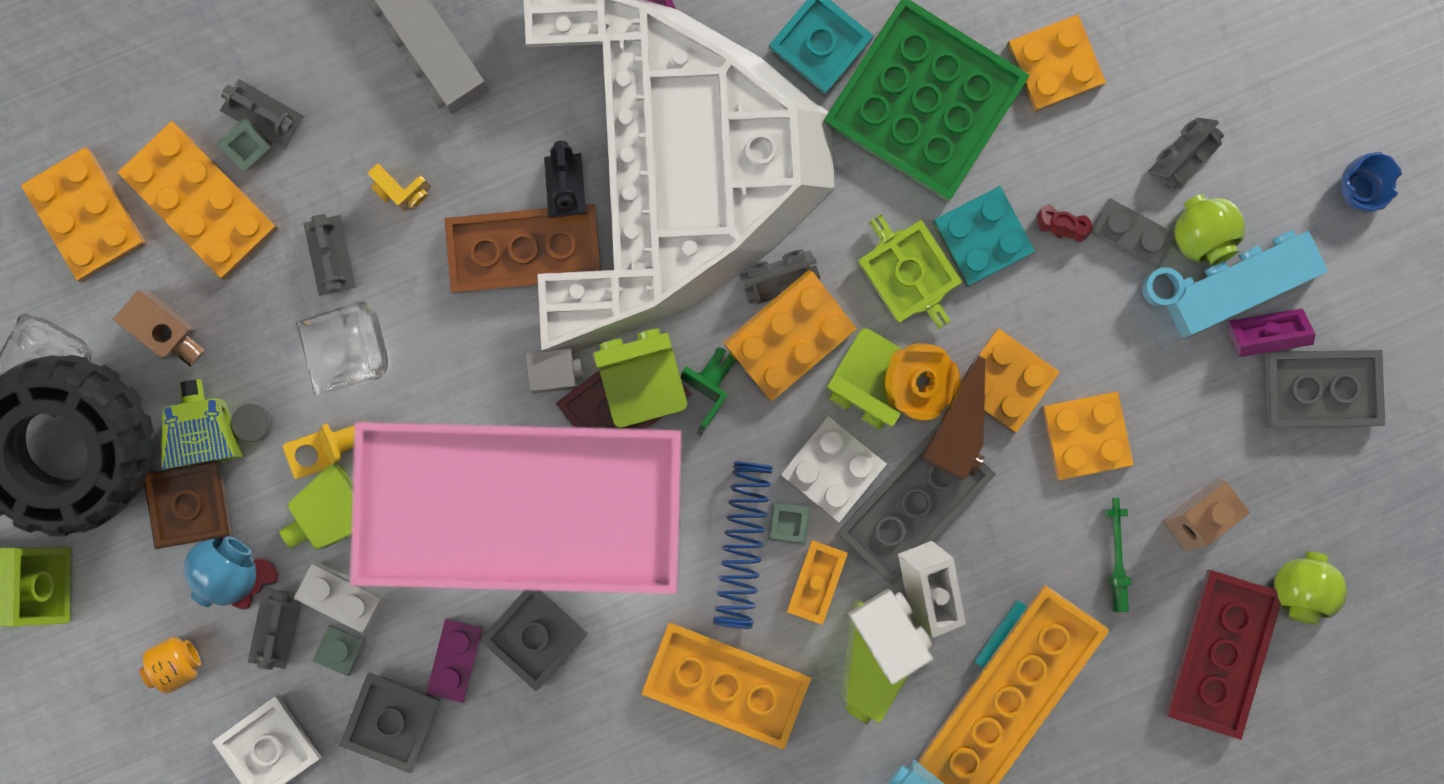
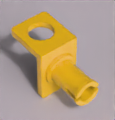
M328 423L321 425L316 433L285 443L282 448L294 479H301L323 471L332 463L338 464L341 459V453L354 449L355 425L333 432ZM307 445L315 449L317 461L314 465L304 467L298 464L295 459V453L301 446Z

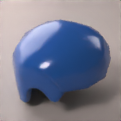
M1382 152L1361 155L1350 162L1344 169L1341 178V194L1346 203L1355 210L1364 213L1382 210L1398 195L1396 182L1402 175L1401 168L1392 156Z

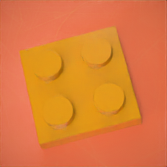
M1078 14L1012 39L1007 43L1015 66L1030 74L1024 84V88L1034 112L1102 87L1106 83Z
M998 328L978 355L986 359L984 412L1015 434L1019 431L1060 371Z
M1118 391L1042 406L1057 480L1134 465Z

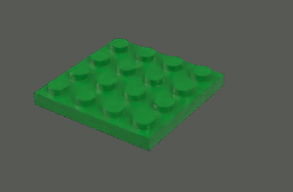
M900 0L823 121L837 133L945 201L950 202L1030 74L913 1Z

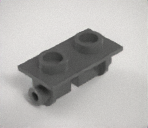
M238 79L234 87L227 85L221 94V98L226 100L220 109L222 113L238 122L246 117L265 137L284 148L303 118L302 114Z
M1197 117L1187 123L1181 131L1182 135L1172 146L1165 148L1159 153L1156 163L1148 172L1166 177L1162 182L1171 191H1174L1177 187L1182 188L1198 170L1191 158L1194 156L1199 163L1204 164L1222 145L1221 139L1224 137V134L1216 128L1219 124L1218 120Z
M325 214L312 216L311 221L305 222L303 225L319 296L356 288L341 215L327 218Z
M802 249L790 251L782 256V260L768 264L766 261L752 264L747 267V272L739 274L744 286H751L745 289L749 303L756 301L757 304L776 298L782 293L779 286L780 282L785 281L788 288L808 270L813 271L817 278L821 279L817 266L810 267V265L817 263L815 257L810 250L804 252Z
M263 587L248 657L249 663L258 664V668L273 670V667L286 669L300 601L294 599L296 593Z

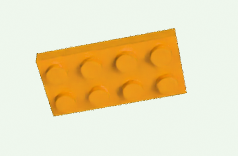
M172 120L117 172L223 280L228 278L278 229Z
M669 622L641 695L784 750L810 684L811 676Z

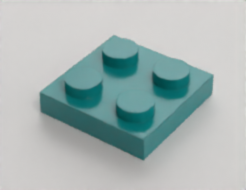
M806 0L772 40L768 49L826 96L873 40L874 35L831 0Z
M1001 185L933 220V224L966 287L1035 252Z

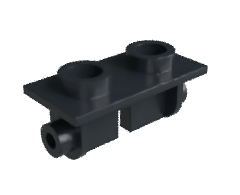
M556 141L550 149V156L544 157L548 218L586 214L582 155L581 153L573 154L572 148L566 141Z

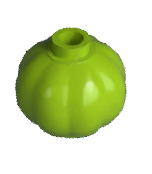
M1200 194L1183 204L1185 211L1177 219L1174 229L1175 240L1183 255L1198 263L1209 261L1211 266H1215L1231 259L1239 252L1236 246L1244 239L1245 221L1241 211L1234 203L1224 198L1206 199L1204 194Z
M1306 551L1304 558L1290 560L1278 570L1274 579L1273 589L1277 590L1281 603L1280 607L1289 610V619L1306 624L1319 625L1321 618H1332L1344 606L1347 598L1345 578L1337 568L1328 563L1329 556Z

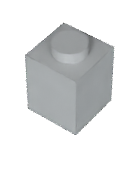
M571 348L525 353L529 391L533 394L575 389L577 387V380L583 379L581 357H574V351Z

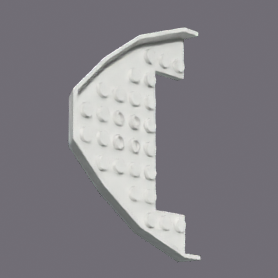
M524 0L526 47L603 44L614 270L538 274L541 351L571 348L573 351L583 350L693 307L769 253L835 188L832 129L823 121L828 111L761 57L677 9L646 0Z

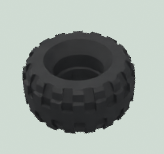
M49 355L31 359L0 375V517L5 515L13 520L12 525L29 533L36 530L48 534V537H66L72 533H85L103 525L118 515L137 496L145 484L149 468L153 464L155 449L152 448L151 435L154 433L150 416L145 415L140 405L141 397L133 386L128 388L119 379V373L106 365L99 366L91 363L86 357ZM40 414L54 415L68 421L78 430L87 448V466L85 472L80 477L73 480L59 479L45 473L34 463L26 444V432L31 419Z

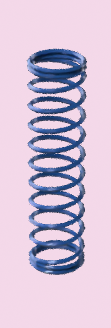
M735 461L733 462V468L735 469L732 471L733 475L762 484H733L730 486L731 490L760 499H732L728 503L733 507L758 514H731L726 516V518L731 522L756 529L726 530L724 533L729 537L751 542L754 545H724L722 549L755 560H723L720 564L753 575L719 576L718 579L751 590L718 591L716 594L720 597L749 604L750 606H716L714 609L718 612L743 619L715 616L713 624L732 628L752 629L754 624L753 618L729 610L753 609L756 607L755 603L727 594H754L758 592V589L754 586L729 579H755L760 577V574L756 571L731 564L760 563L762 559L731 548H761L764 544L760 541L732 533H762L766 529L762 526L734 518H763L768 516V514L764 511L736 503L768 502L770 499L766 496L738 488L770 487L772 484L738 472L771 474L773 466Z

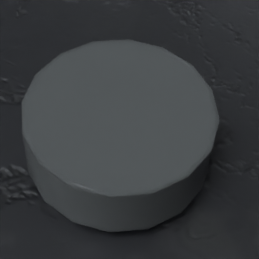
M245 404L239 407L231 419V428L234 434L239 439L248 442H257L264 439L269 434L272 426L269 412L255 404Z

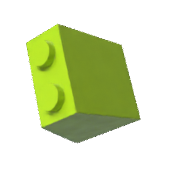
M0 547V627L70 623L71 547Z
M855 599L851 611L862 605L863 602ZM850 619L841 697L847 703L845 709L848 710L849 714L867 725L871 719L880 724L910 674L891 684Z

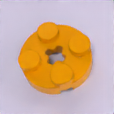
M916 343L909 345L905 349L895 351L891 356L885 377V389L889 405L903 415L917 420H931L943 414L940 411L945 409L947 404H950L960 385L959 369L956 363L951 361L949 355L946 354L948 352L939 346L927 343ZM923 372L924 376L929 378V384L923 385L922 391L919 392L916 380Z

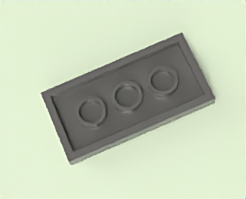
M938 424L836 532L891 585L902 576L898 554L934 541L996 475L994 471L982 462L974 477L968 474L965 480H959L920 459Z

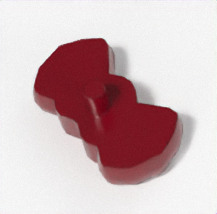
M1048 204L1043 206L1036 215L1037 226L1040 230L1051 232L1059 239L1064 236L1069 239L1073 238L1077 242H1082L1089 237L1093 230L1092 222L1088 216L1081 215L1075 217L1068 211L1057 212Z
M256 558L253 561L256 568L255 586L243 600L230 605L238 609L247 610L251 607L253 595L262 592L264 585L277 583L278 572L273 563L266 559Z

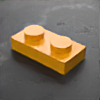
M811 540L786 612L823 625L848 553Z

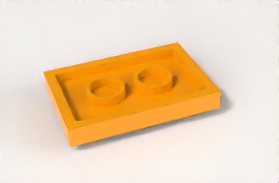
M87 147L80 149L21 184L22 189L72 274L79 282L87 280L146 245L92 151Z
M808 270L727 338L723 345L765 397L772 402L857 328L813 271Z

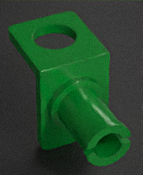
M720 347L715 349V353L701 373H696L685 366L680 376L682 381L715 402L697 431V434L700 436L704 434L725 403L728 393L723 391L719 385L737 362L732 354L729 353L722 365H719L726 352L725 349Z

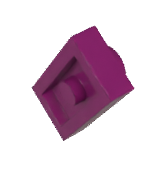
M1303 308L1229 320L1228 333L1239 357L1314 345L1316 336Z
M445 619L426 694L461 703L465 702L483 627Z

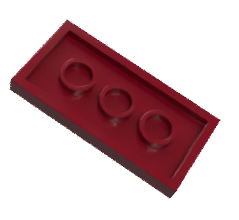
M1207 569L1165 716L1242 740L1281 606L1277 590Z

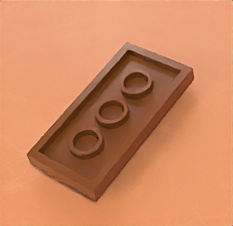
M586 204V214L557 218H548V208L444 218L452 294L538 286V274L602 271L595 204Z

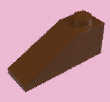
M981 356L973 359L920 458L959 480H965L968 474L974 477L984 460V456L979 453L984 445L986 359Z

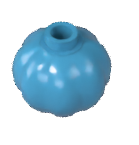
M228 536L224 539H208L194 546L187 554L184 562L185 578L188 586L193 591L191 593L192 599L204 607H210L212 603L225 606L243 600L251 592L256 582V568L253 559L250 557L251 550L241 541Z

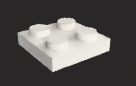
M828 416L780 476L840 523L887 463Z
M279 695L273 697L212 741L241 784H286L322 758Z

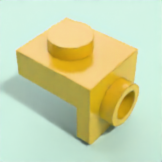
M379 163L367 172L375 181L370 188L385 203L392 199L404 212L409 207L415 209L428 197L426 191L431 185L422 175L418 176L403 190Z

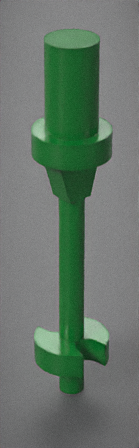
M1112 498V509L1105 510V517H1113L1115 566L1112 577L1108 578V586H1112L1113 612H1129L1128 585H1131V577H1127L1123 566L1121 517L1128 516V509H1120V498Z

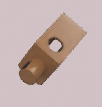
M137 290L112 319L163 359L176 355L189 367H192L205 352V349L190 338L195 328L151 291ZM164 326L169 327L172 332L171 338L168 341L162 337Z
M1218 477L1162 522L1183 549L1189 551L1208 546L1245 518L1250 511L1229 484ZM1186 525L1193 530L1194 535L1188 531Z

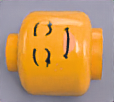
M171 637L144 652L142 658L143 667L139 669V672L148 688L155 687L158 691L168 694L197 678L201 659L196 648L189 640L182 641L178 637Z

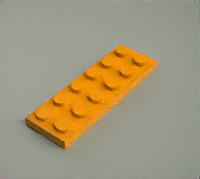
M1043 584L920 755L917 762L944 784H999L1110 631L1108 627Z

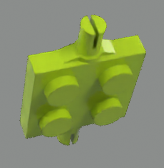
M882 214L878 215L876 219L873 218L868 223L879 237L880 242L873 251L858 259L857 262L897 324L914 314L927 311L938 330L951 322V319H949L939 302L946 293L959 286L962 281L922 219L909 228L895 231L894 233Z

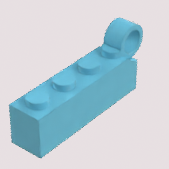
M1290 230L1272 239L1274 247L1262 251L1260 245L1238 255L1241 262L1231 267H1228L1226 261L1205 270L1207 278L1194 283L1192 277L1183 280L1181 274L1172 268H1159L1144 279L1142 293L1145 300L1152 306L1168 308L1183 339L1328 272V269L1309 230L1297 236L1294 230ZM1157 276L1167 277L1172 282L1174 292L1170 299H1161L1154 293L1153 281Z

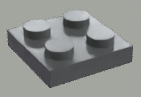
M524 590L480 641L533 690L537 691L589 633L541 590Z
M369 672L366 675L339 746L412 773L441 699Z

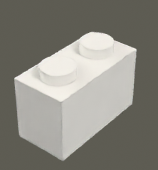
M933 541L899 553L898 557L907 602L913 612L910 614L911 620L917 626H921L931 638L966 625L954 557Z
M313 563L306 573L294 599L361 633L371 631L388 597L368 586L350 585V577L323 563Z
M886 589L847 614L888 681L894 684L933 660L928 650L934 646L921 626L915 630L907 616L913 612L901 592L894 596L890 589Z

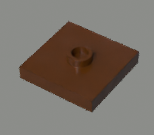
M221 461L147 474L144 486L154 549L233 536Z

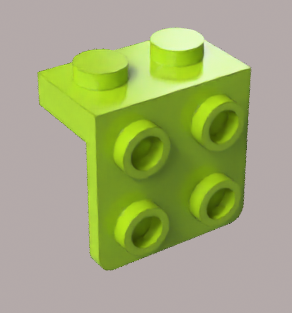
M659 328L647 330L637 334V341L623 344L622 339L607 341L600 344L601 351L593 353L596 366L600 371L612 419L617 427H627L678 413L687 408V399L668 332L660 334Z
M864 328L860 330L824 390L831 394L828 400L847 411L850 407H853L864 414L861 418L864 422L878 430H881L883 426L888 429L892 428L901 413L897 409L892 408L887 401L885 377L891 356L895 351L902 348L870 329ZM923 372L919 375V377H917L916 384L920 379L921 375L923 374Z

